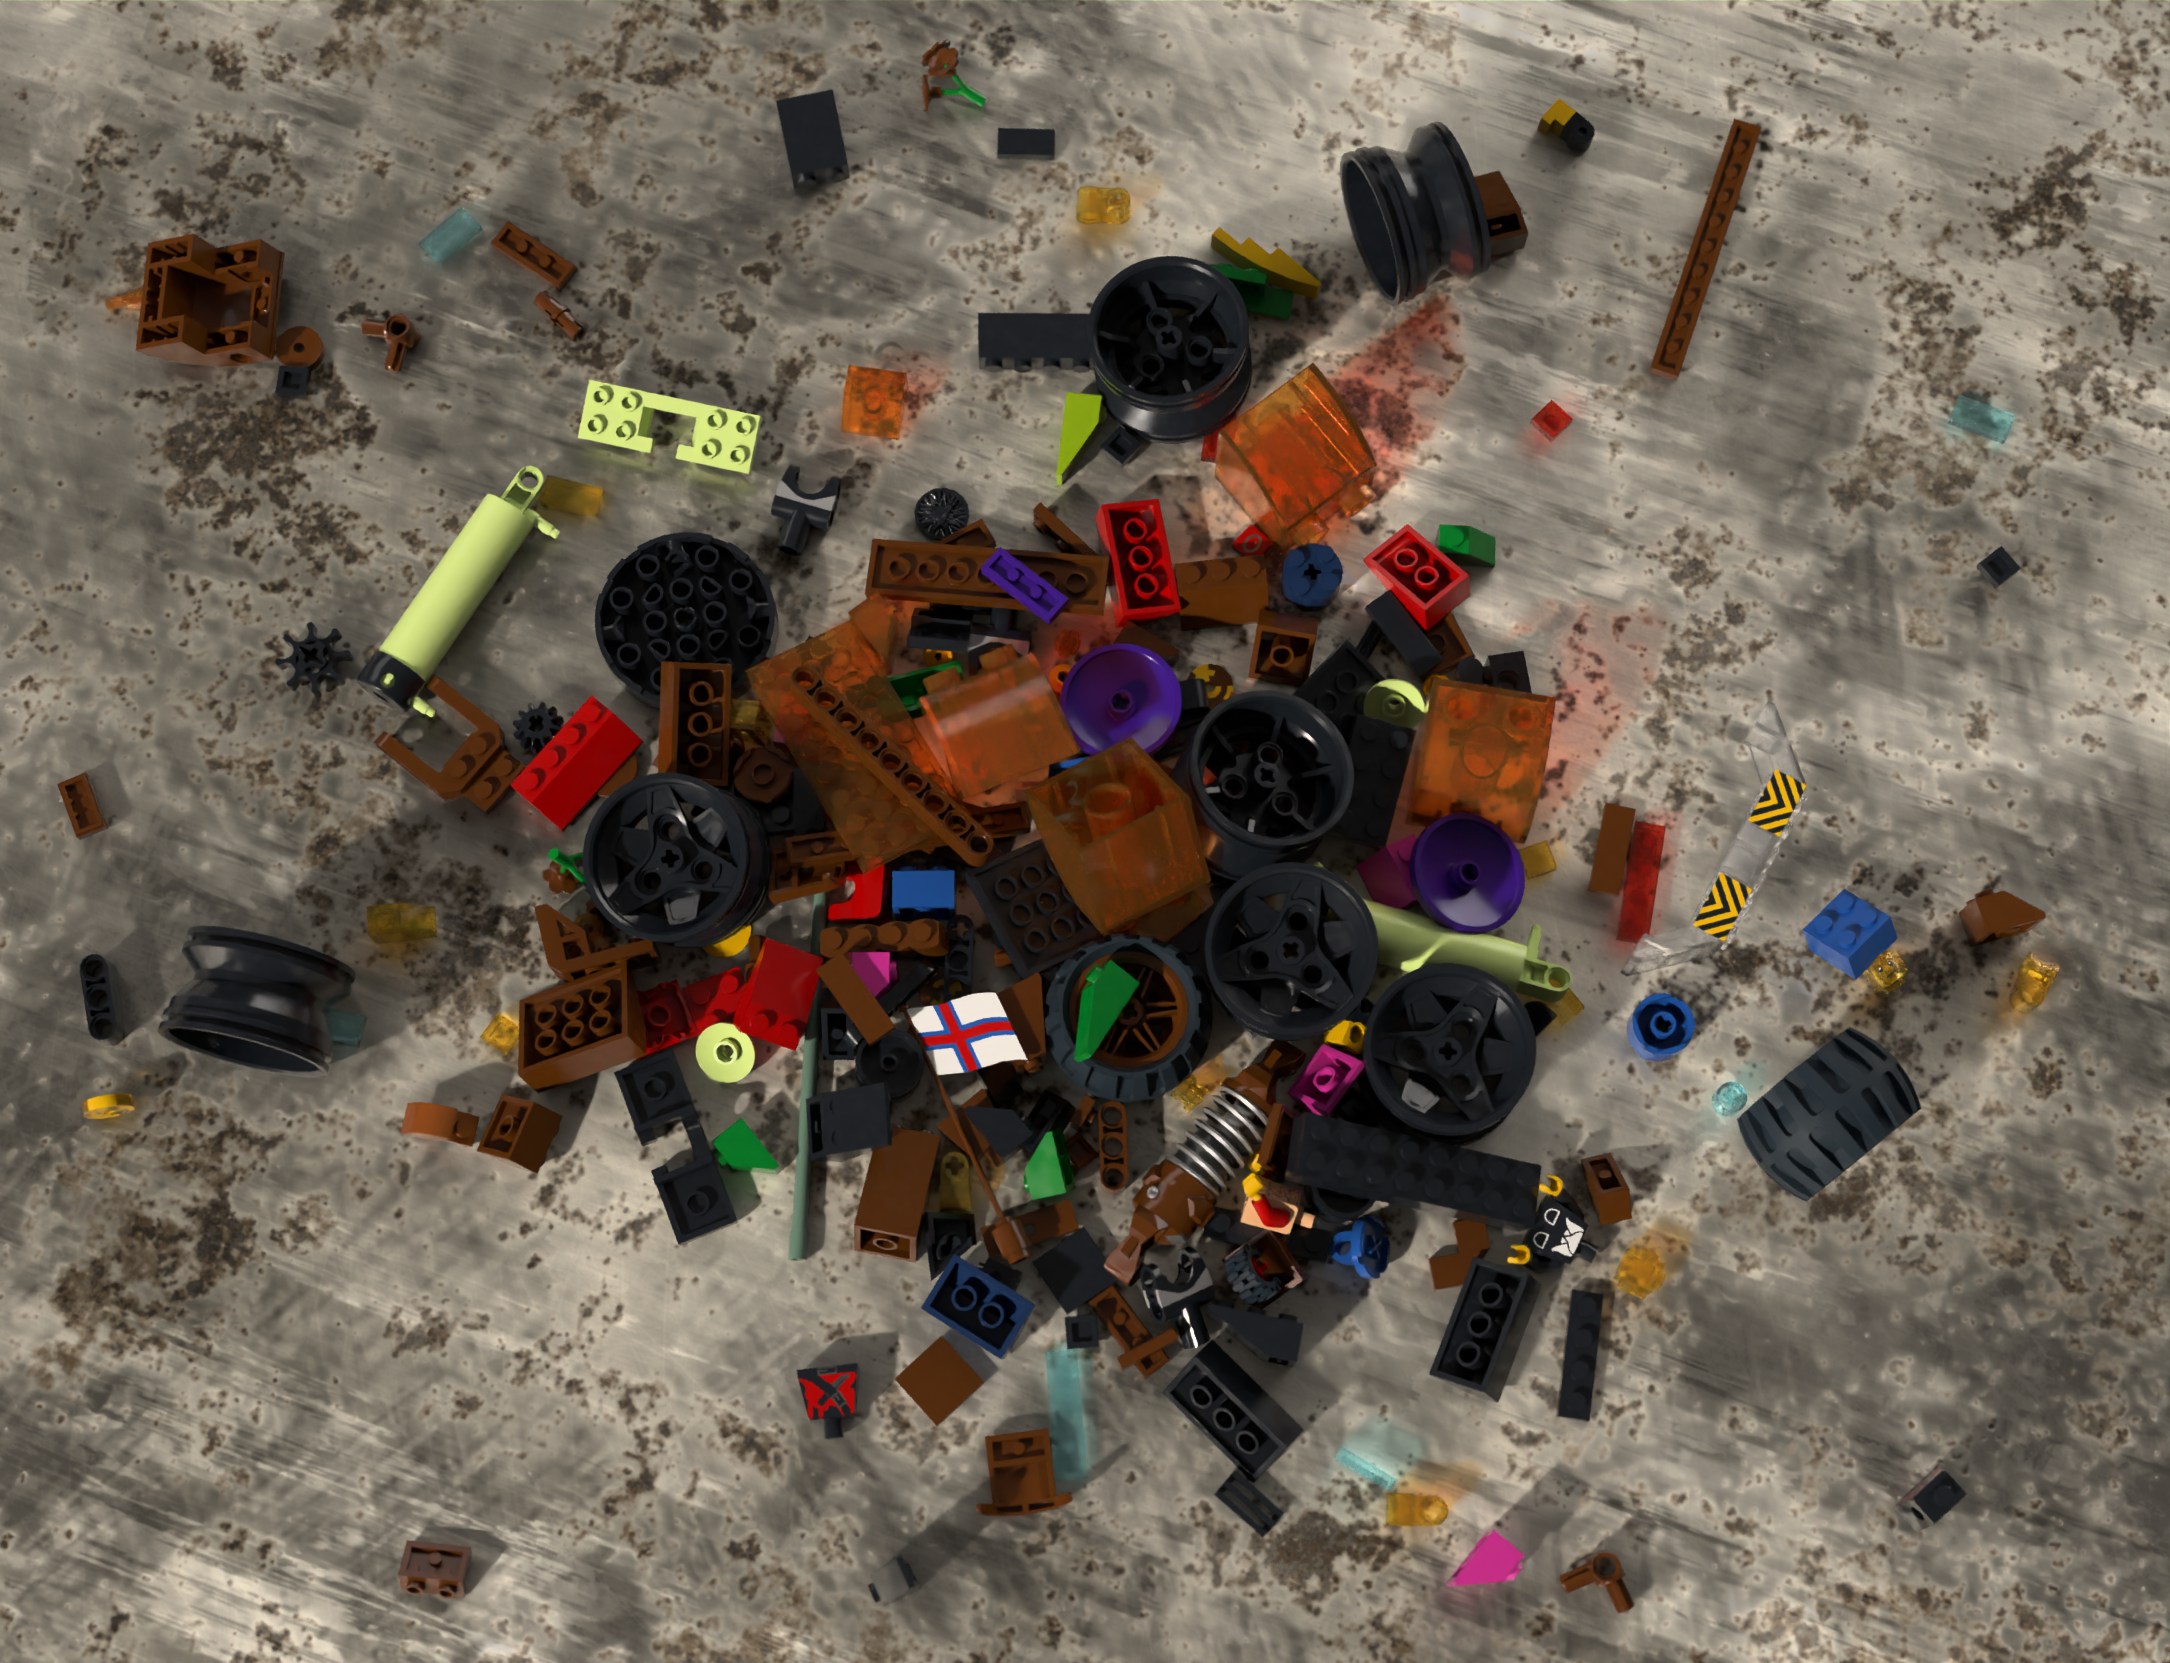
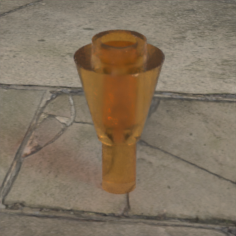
M143 286L121 297L105 299L106 308L108 310L125 308L140 311Z

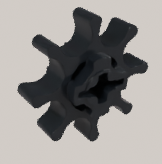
M312 622L307 623L309 633L305 640L297 642L290 635H284L283 639L289 646L293 647V653L286 659L277 658L275 664L280 670L286 668L295 669L294 676L286 682L291 691H296L302 682L310 681L312 682L311 692L315 697L320 698L322 696L320 686L325 679L333 678L339 685L345 684V679L336 673L335 669L340 662L353 661L354 657L349 650L342 652L334 651V645L342 639L338 629H332L327 638L319 639L317 638L318 629ZM307 655L317 660L319 659L322 665H319L317 662H314L312 660L310 661L307 658Z

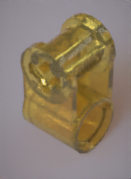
M1081 187L1078 189L1076 219L1085 224H1123L1130 219L1132 214L1130 195L1122 188Z
M2030 951L2020 966L2018 977L2009 995L2011 1008L2017 1013L2028 1014L2041 1005L2058 973L2059 965L2056 963L2051 965L2035 957V953ZM2022 991L2031 995L2032 1003L2024 1000Z
M950 1152L941 1160V1185H939L940 1212L970 1213L971 1184H969L968 1160L960 1152ZM952 1160H958V1164L964 1166L963 1169L958 1170L957 1175H952L951 1170L946 1169V1166L952 1164Z
M1386 1493V1526H1436L1443 1523L1448 1516L1447 1504L1440 1497L1419 1496L1409 1493ZM1431 1502H1435L1436 1508L1442 1511L1441 1515L1435 1517V1521L1430 1520V1515L1424 1513V1508L1430 1507Z

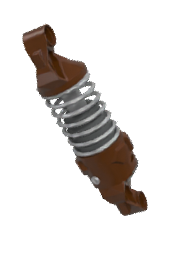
M1274 1040L1271 1042L1262 1061L1242 1070L1237 1077L1225 1078L1219 1087L1222 1097L1212 1095L1213 1102L1226 1113L1225 1116H1221L1209 1107H1203L1204 1114L1217 1126L1214 1127L1200 1119H1194L1195 1126L1198 1128L1196 1133L1185 1131L1187 1139L1183 1144L1176 1143L1178 1150L1174 1156L1167 1155L1165 1160H1162L1159 1165L1153 1164L1142 1179V1188L1131 1201L1133 1217L1129 1235L1109 1254L1104 1264L1105 1270L1128 1287H1132L1140 1279L1142 1267L1146 1266L1144 1263L1146 1252L1163 1245L1186 1244L1197 1228H1204L1215 1214L1214 1206L1219 1201L1218 1193L1226 1191L1225 1181L1235 1179L1233 1168H1244V1161L1241 1156H1253L1251 1145L1262 1144L1260 1133H1265L1268 1117L1273 1109L1272 1102L1277 1103L1275 1093L1278 1079L1286 1075L1293 1076L1303 1065L1306 1058L1305 1052L1289 1041ZM1248 1127L1257 1140L1249 1138L1242 1133ZM1239 1139L1248 1152L1239 1149L1235 1142Z

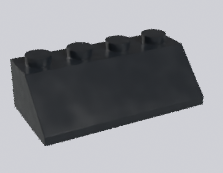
M978 313L979 368L985 369L988 372L1015 370L1020 373H1026L1031 370H1044L1048 373H1056L1060 370H1073L1076 373H1086L1089 370H1094L1087 339V326L1090 314Z
M1473 1257L1429 1375L1469 1394L1498 1403L1542 1284L1529 1273Z
M1213 1339L1189 1361L1162 1392L1253 1483L1304 1431Z

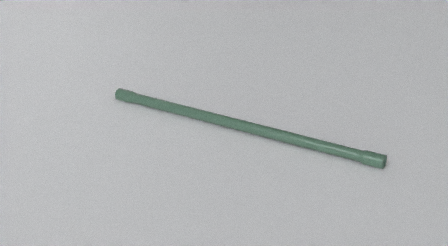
M830 891L814 894L810 953L823 957L822 965L825 964V957L820 954V932L827 929ZM820 976L805 1026L793 1216L788 1260L806 1261L809 1233L807 1227L812 1161L809 1159L806 1099L816 1096L821 1003L824 985Z

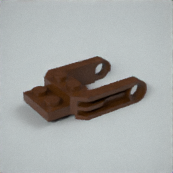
M433 675L426 682L424 688L436 694L445 703L447 708L477 731L466 739L445 763L440 773L436 772L385 731L374 741V744L444 801L459 800L461 797H466L488 815L512 788L510 786L511 783L521 774L526 766L505 750V735L498 723L442 679Z

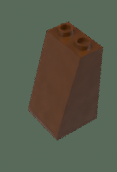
M891 1124L893 1128L892 1145L873 1151L854 1223L855 1251L916 1263L924 1228V1213L928 1209L940 1153L941 1136L935 1135L929 1130L914 1131L905 1129L898 1124Z

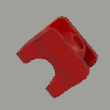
M880 858L847 861V881L855 883V892L847 902L833 904L828 908V920L839 925L873 924L878 927L891 922L893 870L886 867L885 862Z

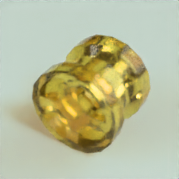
M1191 1074L1172 1092L1171 1097L1174 1100H1180L1184 1105V1110L1190 1113L1208 1096L1210 1091L1206 1087H1201L1197 1083V1078Z

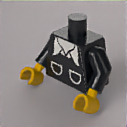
M1547 1174L1546 1176L1551 1180L1550 1187L1540 1184L1539 1189L1544 1193L1550 1194L1551 1197L1546 1195L1542 1199L1536 1211L1535 1225L1527 1230L1521 1245H1511V1248L1516 1249L1517 1257H1508V1262L1521 1264V1266L1535 1273L1557 1272L1563 1267L1567 1268L1574 1256L1592 1263L1599 1247L1583 1239L1588 1228V1224L1584 1221L1583 1212L1574 1198L1564 1189L1562 1180L1557 1176Z

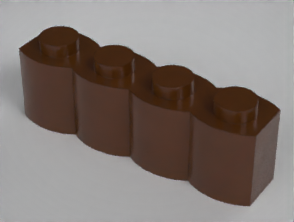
M919 919L910 924L893 921L885 923L880 927L873 924H861L850 930L845 927H830L820 932V954L830 960L842 952L850 964H852V952H890L891 958L896 960H909L918 955L935 958L949 953V930L933 919Z

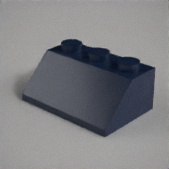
M954 1254L921 1309L1002 1360L1006 1358L1021 1334L1036 1304Z

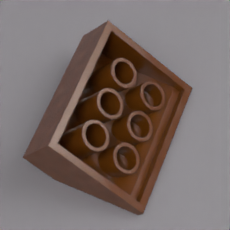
M627 961L519 1000L518 1075L537 1093L647 1055L646 1027L631 967Z

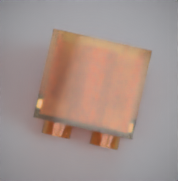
M1312 363L1219 431L1214 477L1256 527L1273 542V547L1281 555L1295 544L1298 547L1301 545L1304 547L1311 543L1318 544L1330 530L1325 522L1340 510H1343L1348 517H1352L1362 511L1376 495L1371 487L1377 464L1353 415L1327 378Z
M1013 644L1003 646L980 656L979 660L984 672L963 681L956 666L923 679L928 695L920 697L916 703L957 802L1080 752L1057 698L1033 653L1018 658Z
M1433 677L1424 703V713L1419 726L1405 824L1426 828L1447 815L1470 813L1498 825L1513 842L1525 844L1533 822L1544 777L1556 697Z
M1132 737L1024 791L1036 827L1064 885L1075 904L1104 937L1112 932L1125 931L1131 928L1139 918L1166 904L1183 901L1190 895L1191 891L1211 881L1189 796Z

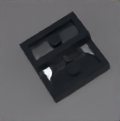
M914 608L911 616V628L907 635V647L967 653L974 613Z

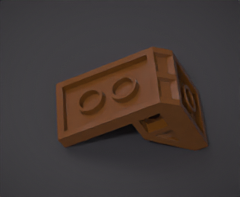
M548 904L534 907L548 966L558 979L565 983L625 961L630 964L631 971L662 963L660 951L654 941L635 937L628 940V944L618 947L615 944H609L599 947L598 952H596L595 944L588 939V934L584 929Z

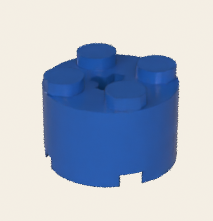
M1666 993L1654 994L1645 998L1631 1013L1626 1028L1627 1038L1631 1047L1642 1059L1651 1061L1670 1060L1677 1056L1690 1042L1695 1029V1020L1691 1009L1682 1000L1680 1001ZM1657 1023L1661 1027L1665 1026L1666 1030L1663 1033L1655 1028Z

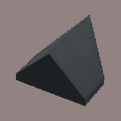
M924 1213L931 1281L944 1271L954 1254L962 1256L972 1246L977 1245L974 1214Z

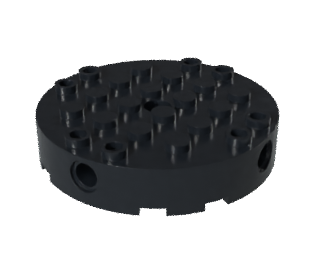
M682 532L651 539L639 545L638 549L625 559L622 558L607 576V582L598 596L595 609V632L600 651L612 675L629 694L642 703L660 710L661 661L732 664L731 700L733 701L744 695L757 683L772 660L777 644L779 625L776 604L769 583L762 570L750 559L747 553L734 544L713 538L709 534ZM693 619L688 627L680 625L684 620Z

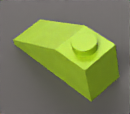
M1066 393L1056 471L1057 485L1064 484L1097 437L1099 424H1105L1107 407L1102 406V396Z

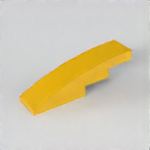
M1221 227L1212 234L1211 248L1243 270L1248 268L1257 269L1267 274L1266 282L1284 290L1313 299L1320 295L1321 282L1279 247L1270 255L1250 237L1240 244Z

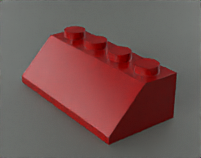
M1159 499L1102 504L1095 517L1102 556L1109 557L1110 559L1107 583L1116 628H1123L1128 620L1137 626H1141L1180 612L1181 605Z
M591 695L510 786L564 832L644 741L611 710Z

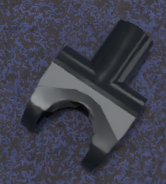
M791 464L784 473L772 502L771 515L786 519L777 548L786 554L801 556L811 527L825 531L830 530L838 507L841 479L832 476L829 483L821 491L814 494L805 493L799 489V484H797L800 467Z
M992 608L990 624L972 623L968 648L970 678L978 677L979 669H982L987 659L1002 657L1010 662L1012 666V683H1022L1029 661L1032 630L1016 628L1019 610Z
M1188 1246L1178 1252V1276L1174 1283L1169 1282L1166 1275L1163 1276L1160 1268L1154 1263L1143 1266L1140 1271L1144 1298L1152 1318L1158 1324L1174 1319L1184 1349H1191L1209 1342L1210 1336L1200 1306L1213 1301L1215 1298L1214 1285L1202 1257L1193 1247Z

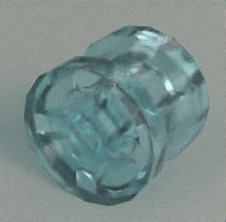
M1736 1082L1722 1084L1712 1096L1713 1108L1722 1116L1736 1115L1747 1103L1745 1089Z

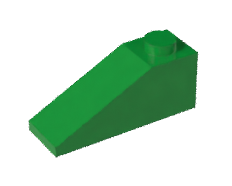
M1111 960L1100 966L1098 964L1094 965L1085 977L1088 982L1081 994L1074 1059L1078 1063L1092 1057L1140 984Z

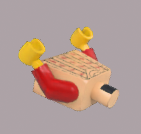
M1260 1148L1254 1151L1253 1156L1248 1157L1246 1161L1247 1167L1253 1173L1243 1180L1244 1191L1247 1195L1243 1205L1241 1222L1283 1234H1290L1293 1223L1311 1229L1316 1210L1300 1205L1301 1193L1299 1191L1274 1182L1270 1172L1265 1171L1257 1163Z

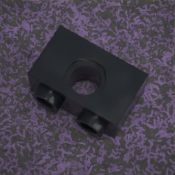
M1524 651L1489 655L1483 666L1482 681L1489 686L1490 694L1487 695V706L1489 712H1494L1495 721L1531 716L1535 706ZM1509 682L1514 690L1504 691L1499 683Z

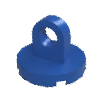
M1364 1215L1359 1217L1353 1225L1352 1231L1339 1232L1332 1238L1329 1245L1331 1257L1343 1265H1354L1357 1273L1362 1278L1378 1279L1381 1277L1380 1273H1384L1387 1269L1390 1259V1241L1388 1237H1384L1382 1231L1386 1230V1226L1377 1216ZM1350 1241V1250L1346 1254L1341 1255L1342 1245Z

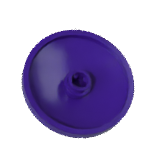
M1119 643L1097 648L1076 662L1063 683L1060 695V709L1066 731L1074 743L1085 753L1106 762L1131 763L1153 755L1171 739L1181 718L1182 697L1176 675L1159 655L1138 645Z
M1470 813L1450 814L1426 827L1413 845L1409 863L1411 885L1421 907L1440 926L1465 933H1487L1505 924L1519 908L1525 888L1523 863L1513 841L1492 821Z

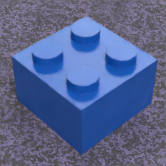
M906 866L901 867L900 871H892V908L896 921H916L919 919L949 921L953 916L957 915L955 871L949 870L945 866H934L930 868V871H918L917 867Z
M1843 889L1803 929L1811 952L1855 980L1898 939L1890 916L1846 889Z

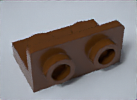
M407 1540L398 1572L401 1589L412 1595L429 1593L437 1594L447 1599L454 1598L455 1596L465 1597V1579L472 1555L471 1547Z

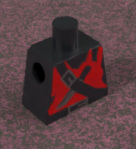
M857 1363L797 1370L809 1421L811 1423L823 1422L825 1440L844 1438L842 1419L856 1418L860 1368Z
M1936 1467L1893 1508L1917 1532L1938 1522L1965 1497L1966 1492L1945 1469ZM1914 1508L1919 1510L1923 1516H1919L1915 1512Z

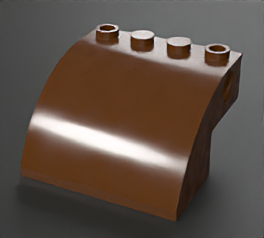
M195 234L148 243L136 351L167 361L201 366H241L274 360L284 252L277 250L262 239L216 248Z

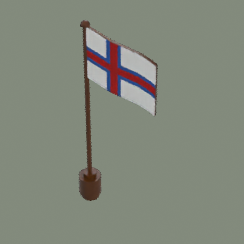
M998 993L970 994L935 1006L911 1008L908 1004H902L899 1012L904 1013L911 1031L922 1049L924 1059L999 1218V1221L994 1223L996 1228L991 1231L1003 1259H1007L1010 1266L1020 1263L1033 1255L1030 1249L1032 1244L1020 1219L1013 1220L1012 1216H1004L939 1075L971 1072L1003 1061L1029 1060Z

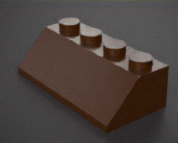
M661 661L658 773H680L695 777L713 786H728L732 664Z

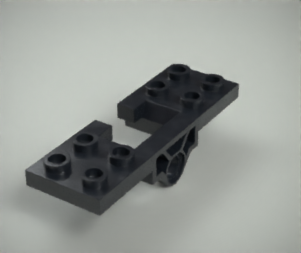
M673 1049L614 1072L634 1124V1130L643 1147L657 1141L654 1128L680 1118L690 1139L697 1161L670 1172L666 1165L651 1170L654 1183L659 1191L678 1245L682 1246L739 1223Z

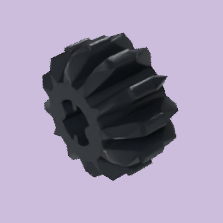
M544 702L539 704L538 709H535L534 705L529 703L528 708L530 711L526 713L523 710H519L518 714L521 719L513 721L514 727L518 729L514 732L516 740H521L520 745L523 749L531 746L532 752L536 754L541 746L544 748L560 731L561 725L564 723L563 717L557 715V709L554 706L547 709V705ZM538 724L540 725V727H542V724L544 726V728L541 731H539L538 729H536L535 731L534 727Z

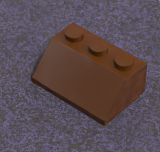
M1264 554L1175 564L1174 576L1181 605V611L1179 612L1181 632L1256 624L1260 609L1269 610Z

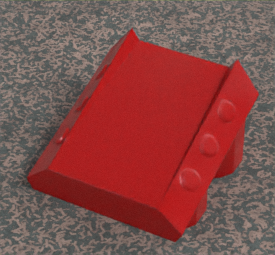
M678 980L660 983L655 988L645 992L636 990L646 1027L647 1055L698 1035Z

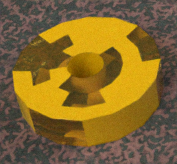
M125 1093L101 1095L82 1102L83 1117L89 1119L121 1116L135 1109L133 1096Z

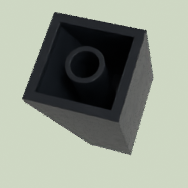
M833 89L776 100L794 189H808L816 184L826 182L838 183L846 178H850Z

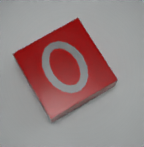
M1250 524L1233 542L1231 548L1241 557L1265 555L1273 546V542Z

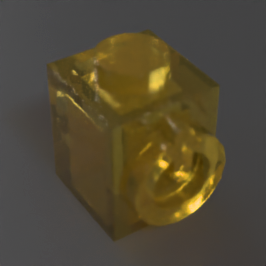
M1629 1247L1625 1251L1612 1279L1618 1281L1617 1287L1622 1291L1645 1299L1647 1295L1652 1293L1653 1289L1658 1291L1666 1277V1274L1662 1273L1665 1263L1659 1261V1256L1650 1250L1642 1249L1639 1251Z

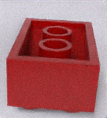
M1408 524L1364 558V563L1386 590H1390L1410 617L1426 631L1470 597L1469 575Z
M766 937L731 1023L739 1032L796 1051L808 1021L819 978L816 969L822 966L824 958Z

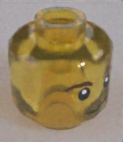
M1887 949L1878 955L1862 974L1873 990L1877 992L1884 991L1886 994H1889L1907 982L1905 977L1909 970L1894 949Z

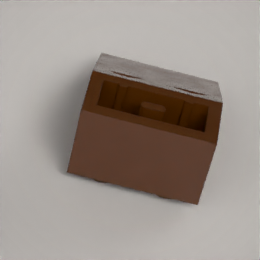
M1500 170L1474 176L1487 219L1491 256L1523 249L1527 240L1528 230L1521 208Z

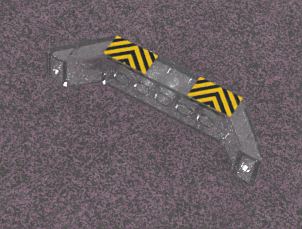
M1769 700L1766 702L1743 741V744L1750 748L1761 787L1688 925L1655 936H1649L1644 933L1633 947L1620 972L1621 974L1631 976L1711 957L1719 949L1725 950L1727 945L1734 939L1739 929L1734 924H1739L1742 917H1745L1753 902L1748 898L1752 899L1755 892L1760 889L1766 878L1764 873L1773 864L1780 851L1777 847L1788 836L1794 824L1792 823L1793 819L1801 811L1807 800V797L1803 796L1807 784L1775 703Z

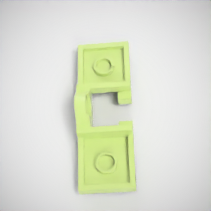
M589 380L578 438L653 454L656 439L649 438L654 409L696 418L691 447L679 444L676 459L751 475L762 416Z

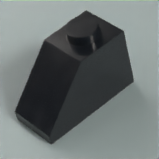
M824 988L821 1003L823 1060H854L855 1050L843 1040L844 1035L854 1023L828 988Z
M968 1106L964 1109L965 1116L1004 1163L1034 1139L1031 1132L1034 1126L1023 1113L1018 1116L1014 1110Z

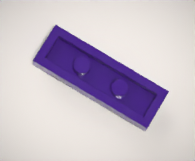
M1001 547L981 567L983 575L1049 625L1069 605V598Z

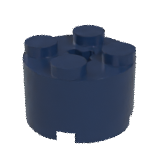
M1311 543L1301 545L1288 553L1282 571L1281 589L1284 597L1296 605L1298 609L1308 612L1319 611L1329 606L1337 596L1341 585L1343 569L1334 550L1327 545ZM1309 575H1312L1316 580H1311Z

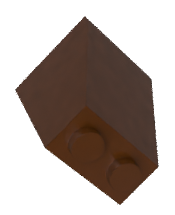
M1039 972L998 993L1029 1060H1010L1019 1077L1027 1075L1028 1078L1043 1071V1065L1047 1063L1042 982Z

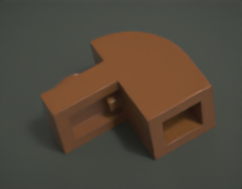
M411 1102L407 1103L401 1133L425 1140H442L464 1147H473L479 1116L457 1111V1108L444 1105Z

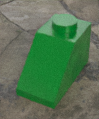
M1439 525L1436 535V548L1457 566L1495 567V537L1471 526Z
M742 1118L711 1141L716 1147L712 1153L723 1167L729 1164L733 1170L779 1174L782 1171Z
M1062 1127L1046 1132L1024 1169V1186L1026 1191L1030 1193L1031 1200L1064 1194L1076 1189Z

